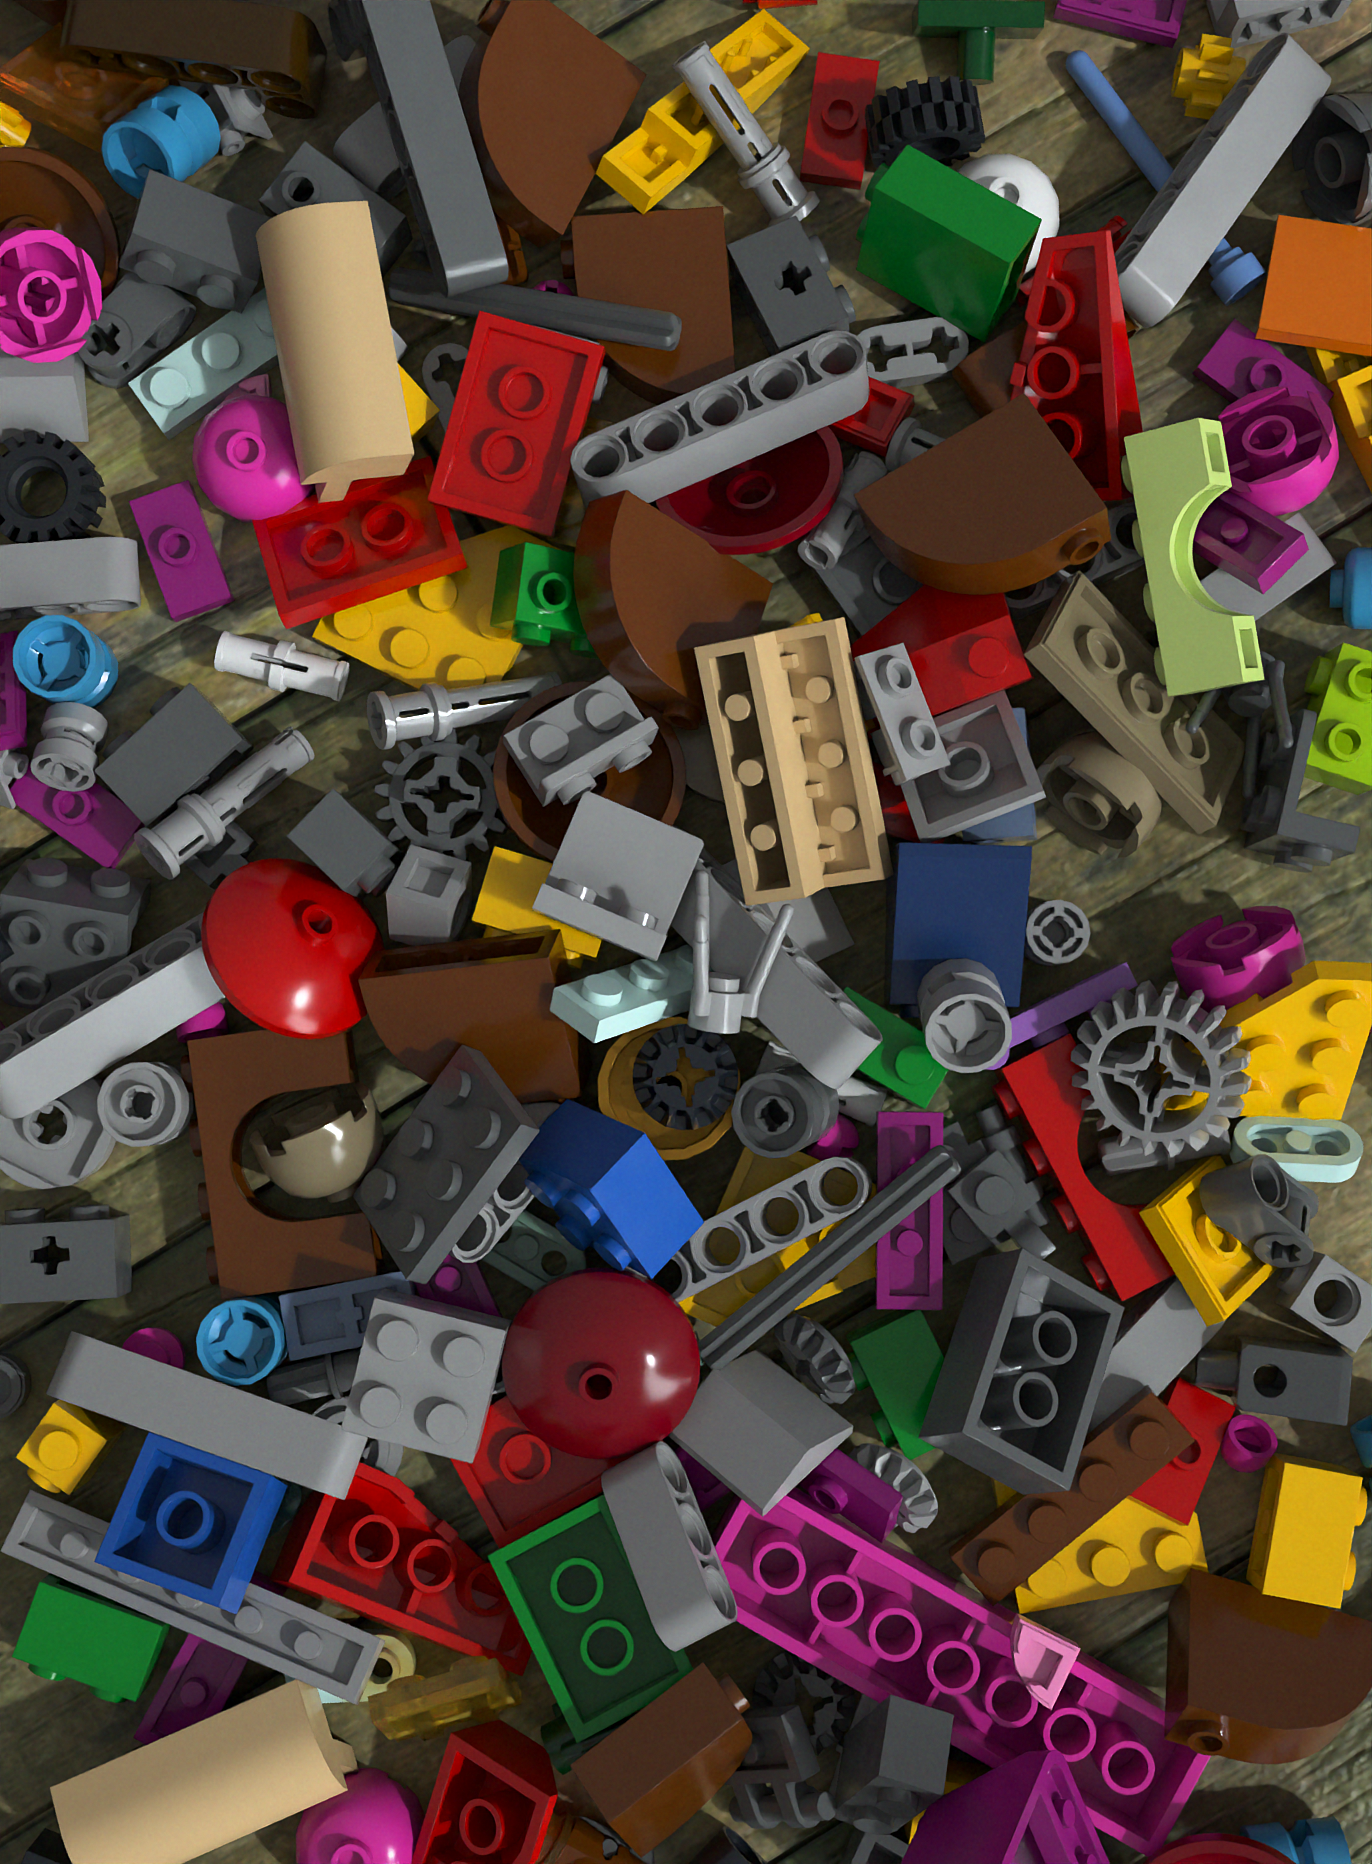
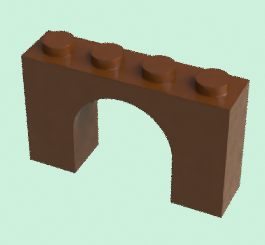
M352 1027L340 1034L322 1039H298L265 1029L187 1041L189 1055L181 1057V1076L188 1093H194L197 1118L190 1120L189 1136L194 1156L203 1157L206 1182L199 1183L198 1204L203 1221L211 1220L214 1246L207 1248L206 1265L211 1284L220 1285L221 1300L379 1276L383 1273L385 1266L381 1239L362 1210L316 1217H294L280 1213L266 1205L255 1194L246 1178L242 1163V1146L246 1131L255 1115L267 1103L290 1092L359 1082Z

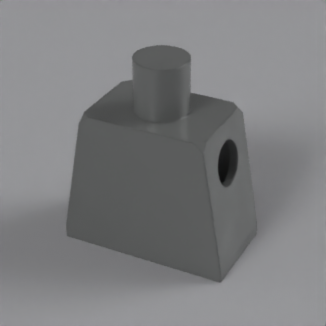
M1236 1335L1234 1351L1203 1347L1197 1353L1194 1385L1231 1390L1230 1399L1238 1410L1347 1426L1353 1358L1340 1346L1333 1344ZM1260 1366H1277V1374L1270 1383L1265 1385L1254 1383V1374Z

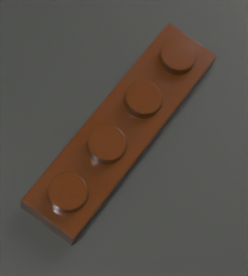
M1146 1385L1086 1435L1069 1491L1024 1495L1017 1492L949 1548L950 1558L989 1603L994 1606L1195 1440L1152 1388Z

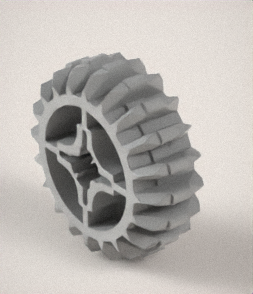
M1150 980L1140 983L1136 989L1135 996L1125 987L1116 990L1111 997L1112 1005L1105 1001H1100L1091 1011L1093 1021H1084L1077 1032V1037L1083 1043L1077 1044L1071 1052L1070 1061L1087 1070L1080 1071L1072 1076V1086L1091 1091V1095L1082 1099L1081 1110L1099 1109L1102 1112V1115L1096 1122L1097 1131L1108 1129L1112 1124L1120 1129L1121 1132L1118 1135L1119 1147L1127 1145L1133 1137L1141 1139V1148L1144 1156L1153 1154L1159 1142L1163 1143L1172 1158L1181 1153L1184 1142H1187L1195 1151H1198L1206 1146L1209 1140L1208 1133L1217 1138L1222 1137L1230 1126L1228 1118L1239 1117L1245 1105L1239 1095L1246 1094L1252 1083L1251 1076L1241 1071L1247 1068L1251 1061L1250 1051L1233 1048L1243 1035L1241 1026H1230L1222 1029L1219 1024L1227 1012L1225 1005H1218L1208 1013L1200 1007L1204 1000L1202 989L1195 990L1186 1001L1179 998L1180 989L1177 981L1168 982L1161 996H1158ZM1138 1026H1155V1032L1148 1043L1131 1042L1128 1047L1113 1045L1115 1037L1128 1029ZM1181 1035L1191 1041L1202 1055L1193 1053L1186 1048ZM1160 1049L1159 1062L1166 1066L1163 1073L1171 1072L1161 1088L1162 1075L1154 1071L1157 1065L1150 1066ZM1122 1083L1129 1085L1136 1092L1139 1100L1130 1094ZM1194 1091L1209 1093L1206 1099L1195 1106L1181 1110H1166V1104L1171 1096H1191Z

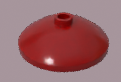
M285 858L261 859L243 865L229 874L213 892L207 902L201 924L202 949L208 969L215 983L234 1007L261 1027L298 1039H322L350 1029L367 1015L368 1012L358 979L374 952L385 950L378 925L362 900L343 891L319 867L306 862ZM310 925H312L319 933H317L316 931H314V930L310 927Z

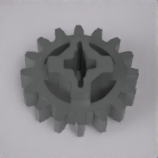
M455 728L452 729L450 735L444 738L443 742L436 743V741L430 740L428 736H422V747L416 750L406 742H400L398 746L405 759L400 764L384 760L382 767L392 776L391 784L376 785L374 790L378 796L388 799L390 804L376 812L377 818L381 822L395 821L397 824L388 835V839L396 845L409 838L412 840L410 845L445 855L447 853H454L456 858L468 862V848L474 845L485 854L491 852L490 844L485 838L490 831L505 835L508 830L497 819L500 810L493 787V765L496 751L481 757L479 755L482 746L481 738L474 734L467 740L464 746L460 745ZM434 759L432 770L419 780H409L418 767ZM462 760L473 765L481 773L486 789L468 786L462 779ZM444 783H450L454 792L466 800L460 799L459 802L449 803L446 813H440V808L424 796H431V793H442ZM404 806L420 809L427 816L428 837L419 833L411 825ZM471 815L482 816L474 828L466 834L455 838L456 827Z

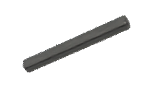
M397 267L391 272L390 284L388 286L389 297L403 305L478 317L480 310L558 332L672 351L678 346L682 331L681 319L672 312L500 283L454 297L444 298L436 284L433 272L405 267Z
M942 1145L933 1147L700 1340L698 1345L701 1358L713 1370H721L956 1177L961 1170L957 1160Z

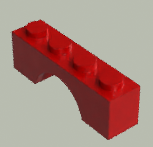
M1065 1034L1045 1045L1032 1048L1006 1061L1000 1068L994 1069L993 1071L999 1082L992 1085L991 1089L1006 1118L1011 1120L1018 1117L1029 1139L1022 1142L1021 1147L1031 1168L1038 1177L1047 1174L1054 1186L1058 1197L1050 1200V1203L1061 1226L1068 1235L1077 1231L1088 1254L1081 1257L1080 1261L1093 1287L1097 1292L1107 1289L1109 1295L1124 1301L1169 1278L1175 1272L1139 1214L1148 1203H1115L1102 1195L1091 1184L1083 1171L1078 1155L1077 1138L1080 1122L1086 1111L1081 1110L1082 1099L1091 1095V1091L1072 1086V1076L1080 1071L1087 1070L1070 1061L1071 1052L1077 1045L1071 1034Z

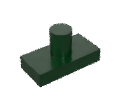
M918 0L912 11V37L958 38L956 77H959L960 82L968 79L972 81V85L991 84L994 82L995 39H1035L1044 28L1045 1Z

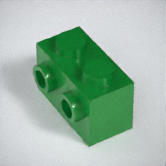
M529 542L501 550L499 553L490 626L512 631L511 640L517 643L532 646H548L550 640L569 643V653L573 655L599 658L588 640L577 608L573 575L575 553Z

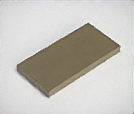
M1078 570L1060 585L1023 655L1125 760L1144 773L1162 798L1198 834H1201L1217 824L1244 758L1245 743L1212 709L1196 733H1187L1185 726L1201 697L1197 693L1168 697L1166 685L1159 681L1154 665L1155 649L1087 577Z

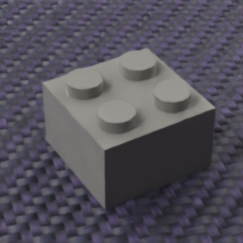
M384 1288L374 1297L341 1431L473 1463L480 1446L511 1320Z

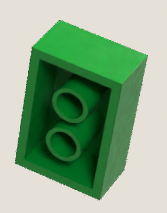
M604 1494L488 1555L491 1565L577 1743L647 1706L694 1670L683 1648L676 1652L670 1650L656 1633Z

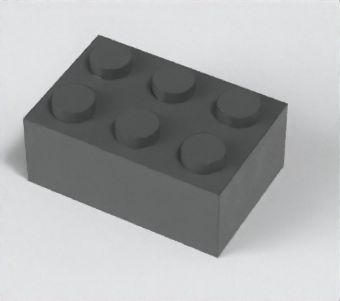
M1023 1248L979 1258L918 1438L1023 1495L1069 1491L1125 1307Z

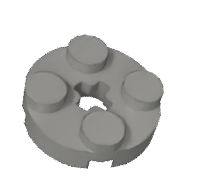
M95 1075L22 1118L6 1119L0 1114V1169L18 1183L37 1189L75 1185L96 1173L107 1161L116 1143V1140L104 1130L97 1114V1097L103 1081ZM57 1107L64 1113L62 1121L67 1125L65 1135H55L48 1142L42 1138L44 1127L36 1121L40 1112L50 1114Z

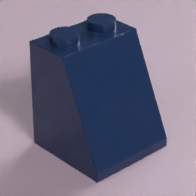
M898 843L890 851L894 875L888 877L886 882L884 1005H900L899 1018H920L917 991L923 977L934 966L944 961L967 958L982 963L994 973L1000 985L1006 1008L1019 1007L1032 846Z

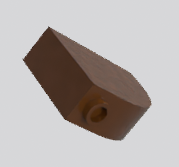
M488 0L475 22V27L481 30L482 33L464 67L458 96L493 211L517 233L541 248L564 234L598 169L602 156L607 152L647 74L549 0Z
M723 206L647 211L644 215L641 212L574 216L571 218L572 239L560 240L563 279L576 280L578 297L672 312L682 321L679 344L672 351L587 337L588 340L600 343V345L605 347L606 353L602 364L610 368L609 373L620 384L646 401L660 405L736 372Z
M1025 393L854 494L864 527L885 557L909 577L933 588L952 593L988 595L1024 588L1055 574L1070 564L1078 565L1090 560L1102 549L1105 543L1111 540L1106 505Z
M628 490L590 501L576 542L573 571L577 608L588 640L606 669L628 691L662 711V718L667 723L685 730H697L699 726L709 724L694 648L757 634L773 583L733 557L719 554L709 545L708 541Z
M560 929L375 951L358 979L369 1018L386 1047L407 1069L419 1078L433 1085L460 1046L465 1045L483 1053L519 1103L550 1100L563 1104L566 1099L572 1100L573 1098L582 1097L592 1068L586 1037L550 1011L554 988L573 982Z
M1193 1568L1189 1570L1169 1602L1165 1740L1188 1746L1199 1754L1219 1755L1246 1763L1282 1764L1294 1762L1309 1757L1328 1745L1345 1726L1372 1688V1621L1312 1603L1262 1594L1254 1586Z
M703 1662L570 1766L608 1824L642 1858L701 1809L739 1767L752 1743V1733L741 1716V1713L748 1709L750 1704L727 1672L718 1679H715Z

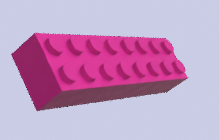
M795 1487L763 1517L734 1493L710 1537L737 1605V1622L878 1703L884 1701L891 1694L954 1714L950 1744L993 1769L1027 1751L1058 1750L1064 1756L1092 1823L1096 1828L1147 1857L1162 1848L1211 1757L1199 1754L1188 1746L1164 1739L1165 1698L1086 1653L1079 1651L1052 1710H1050L1030 1694L1013 1664L1010 1635L1016 1613L998 1603L992 1606L981 1593L885 1539L883 1543H880L841 1514H831L823 1510L814 1502L811 1496Z

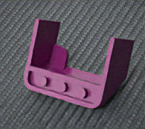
M1058 1750L1027 1751L943 1795L926 1808L924 1815L919 1819L917 1830L901 1864H1110L1064 1756Z

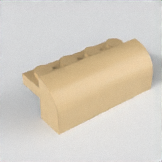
M368 201L313 204L283 212L266 221L258 229L256 240L301 485L315 484L318 503L344 500L352 480L404 475L414 455Z
M845 617L787 627L695 647L694 650L746 906L806 898L826 887L884 880L894 875Z
M295 1679L52 1786L50 1791L61 1836L72 1864H182L347 1791L348 1788L344 1776L358 1772L359 1768L352 1746L332 1738L318 1689Z

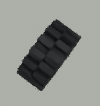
M940 76L928 77L927 83L918 84L917 79L906 82V88L900 89L897 86H893L887 89V96L877 95L871 99L872 104H868L865 107L864 115L872 163L874 162V167L877 169L882 163L891 166L907 144L948 167L952 165L953 159L963 161L970 157L969 152H977L982 148L981 143H985L977 88L968 79L960 82L959 77L949 76L945 81L940 82Z
M35 431L23 432L24 442L19 443L13 436L3 441L8 451L2 456L0 455V532L16 544L91 538L85 530L90 524L97 528L99 527L103 518L96 513L97 508H106V496L100 491V487L105 485L101 475L94 469L96 466L73 443L67 439L64 442L54 433L45 431V437L41 438ZM42 471H51L59 474L66 486L65 499L60 508L46 516H34L27 513L21 502V491L26 480Z

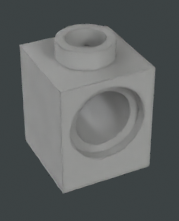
M410 845L386 891L389 939L412 946L457 941L472 911L471 862Z
M1314 1251L1310 1263L1302 1267L1284 1268L1276 1284L1281 1290L1273 1302L1336 1345L1356 1353L1372 1328V1285L1326 1254ZM1332 1280L1338 1292L1337 1301L1330 1310L1319 1313L1314 1305V1293L1321 1283Z

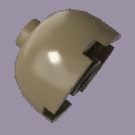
M1098 731L1084 732L1068 738L1036 769L1045 795L1051 803L1044 813L1069 839L1091 852L1102 855L1108 847L1122 849L1117 858H1126L1140 847L1160 818L1163 803L1162 796L1154 789L1144 773L1125 760Z
M362 1083L352 1084L357 1095L341 1098L337 1087L305 1097L272 1115L270 1119L275 1128L263 1138L257 1127L251 1133L249 1142L268 1178L288 1194L305 1199L325 1196L329 1203H334L353 1196L362 1183L361 1179L370 1172L383 1150L384 1126L379 1108L369 1086Z

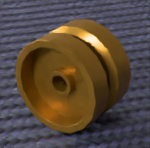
M668 1017L623 1033L607 1051L598 1075V1102L602 1114L644 1132L663 1160L688 1159L712 1148L731 1127L733 1122L731 1111L734 1100L718 1120L707 1126L694 1130H679L665 1127L643 1110L633 1088V1067L638 1052L644 1043L658 1031L672 1025L687 1024L688 1020L682 1017ZM685 1047L678 1048L679 1059H676V1070L666 1073L665 1077L671 1075L680 1080V1086H682L681 1096H685L686 1106H693L691 1095H694V1085L700 1081H705V1077L715 1076V1071L693 1068L690 1058L686 1057ZM738 1069V1086H737L736 1094H737V1092L740 1090V1072H739V1069ZM662 1077L656 1078V1083H658V1081H659Z

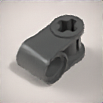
M129 271L118 282L113 292L102 302L98 321H91L89 330L81 337L87 341L77 353L87 364L89 372L98 383L114 389L128 387V383L143 373L166 348L176 343L186 333L196 316V307L177 289L168 285L149 283L140 278L136 273ZM93 332H95L97 335V337L94 340L92 338ZM109 346L112 350H118V352L111 356L108 352L102 350ZM125 362L128 364L127 369H124L122 366Z
M1258 1154L1209 1172L1202 1177L1199 1185V1196L1203 1209L1215 1225L1224 1228L1250 1248L1260 1260L1269 1265L1279 1268H1296L1310 1263L1313 1258L1314 1246L1308 1237L1310 1219L1314 1218L1318 1212V1196L1313 1190L1302 1185L1284 1171L1272 1157L1266 1154Z

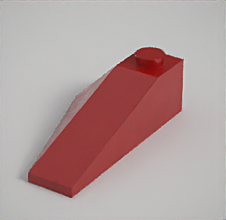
M1105 230L1043 238L1025 313V319L1028 324L1020 359L1018 362H1014L1009 383L1013 385L1010 401L1025 393L1102 501L1123 500L1134 496L1127 490L1122 477L1121 461L1122 457L1127 455L1124 437L1142 433L1143 428L1111 231Z
M923 585L850 646L852 659L855 661L854 658L904 643L932 717L1035 679L1030 663L1023 655L1025 650L1004 592L988 595H968L952 593ZM877 717L872 719L876 727L867 732L868 741L873 740L870 733L881 729Z
M359 1462L345 1500L316 1490L311 1492L293 1520L269 1580L325 1603L523 1677L532 1648L491 1563L485 1562L457 1536L459 1533L444 1519H438L415 1498V1493L400 1479Z
M500 1719L451 1732L411 1864H534L539 1858L558 1796L549 1753L546 1752L545 1747Z

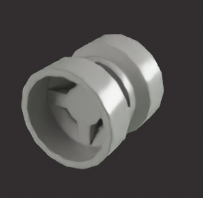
M60 702L48 707L41 725V734L44 740L37 744L30 764L32 773L44 784L63 791H83L92 787L97 776L94 770L100 765L96 753L101 751L105 745L109 731L108 721L92 707L80 703Z
M1063 900L1047 901L1027 911L1024 956L1034 964L1046 967L1068 963L1079 957L1088 946L1091 934L1089 921L1083 911L1073 903Z

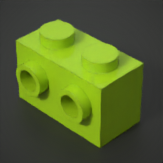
M1343 642L1325 653L1324 657L1317 656L1306 678L1304 690L1312 694L1307 710L1316 711L1317 718L1304 777L1355 795H1360L1372 790V652Z

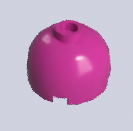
M41 227L7 228L0 232V351L32 363L58 362L79 351L87 341L81 337L87 332V329L89 330L92 320L98 321L102 310L101 280L91 257L82 248L75 246L68 238L63 237L64 235Z
M1288 387L1263 389L1249 393L1227 406L1218 416L1222 425L1232 487L1227 491L1244 498L1273 516L1297 511L1313 502L1328 486L1339 459L1338 440L1331 409L1318 394L1307 391L1308 399L1303 396H1290Z
M247 394L225 400L205 416L194 436L192 463L199 487L216 508L239 521L252 523V520H262L283 514L304 498L309 497L311 493L313 494L316 489L315 484L301 485L287 405L274 397Z
M1278 906L1243 908L1242 912L1245 917L1243 921L1234 922L1222 927L1223 918L1222 915H1219L1187 930L1174 941L1171 947L1174 957L1170 958L1176 976L1188 999L1195 990L1202 989L1204 1000L1200 1007L1209 1013L1218 1005H1225V1010H1228L1236 1004L1246 1001L1256 993L1265 999L1292 984L1291 973L1303 967L1306 958L1303 940L1290 910Z
M359 1768L358 1772L345 1775L347 1791L304 1809L296 1828V1863L411 1864L425 1818L417 1795L408 1786L404 1789L397 1781L389 1779V1773L377 1768Z

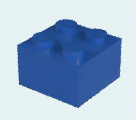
M566 1099L539 1127V1133L518 1159L529 1174L524 1180L527 1188L540 1202L553 1208L560 1217L555 1224L560 1234L571 1245L581 1251H584L588 1246L595 1249L609 1265L619 1271H623L627 1266L652 1279L704 1223L644 1132L572 1100Z
M148 1432L94 1562L237 1614L287 1485L270 1474Z

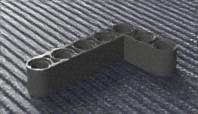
M331 0L327 8L332 37L341 59L344 62L363 57L367 58L429 263L441 294L444 298H450L507 281L509 270L504 246L430 0Z

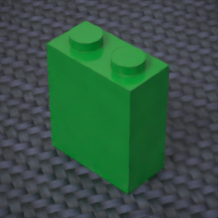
M907 144L891 166L882 163L878 167L867 186L865 199L871 202L856 234V240L862 243L856 270L985 343L1016 299L1042 219Z

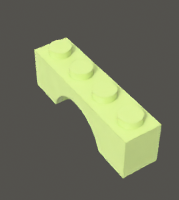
M1198 417L1124 437L1127 455H1124L1121 461L1122 477L1127 490L1134 495L1137 519L1134 520L1132 525V536L1138 554L1144 557L1148 583L1145 584L1143 589L1144 606L1149 618L1155 621L1159 647L1155 649L1154 665L1159 681L1166 685L1168 697L1194 694L1265 680L1254 615L1233 611L1215 601L1200 583L1193 563V539L1200 518L1218 496L1232 487L1221 421Z

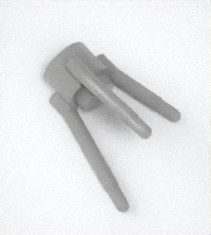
M704 870L696 873L693 939L694 984L692 986L687 1023L689 1027L706 1032L732 1034L740 1031L741 1016L757 1017L760 993L794 912V907L791 904L782 905L748 986L743 991L739 989L740 977L726 973L710 972L709 876Z

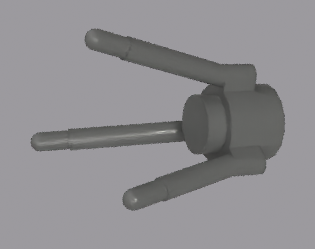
M1260 651L1265 680L1205 691L1185 726L1187 733H1196L1222 691L1230 709L1240 716L1247 717L1242 796L1248 800L1255 796L1262 713L1270 705L1273 707L1280 745L1283 748H1290L1293 745L1292 727L1283 684L1285 664L1280 660H1275L1273 656L1263 651Z

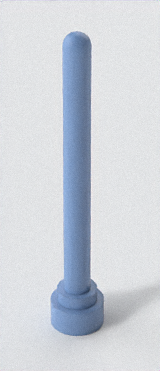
M1081 50L1073 51L1068 55L1065 63L1068 73L1155 190L1159 192L1174 171L1088 54ZM1224 237L1208 259L1212 265L1208 272L1214 279L1210 286L1225 306L1245 296L1267 275V272L1252 252L1244 254L1240 247L1232 249Z

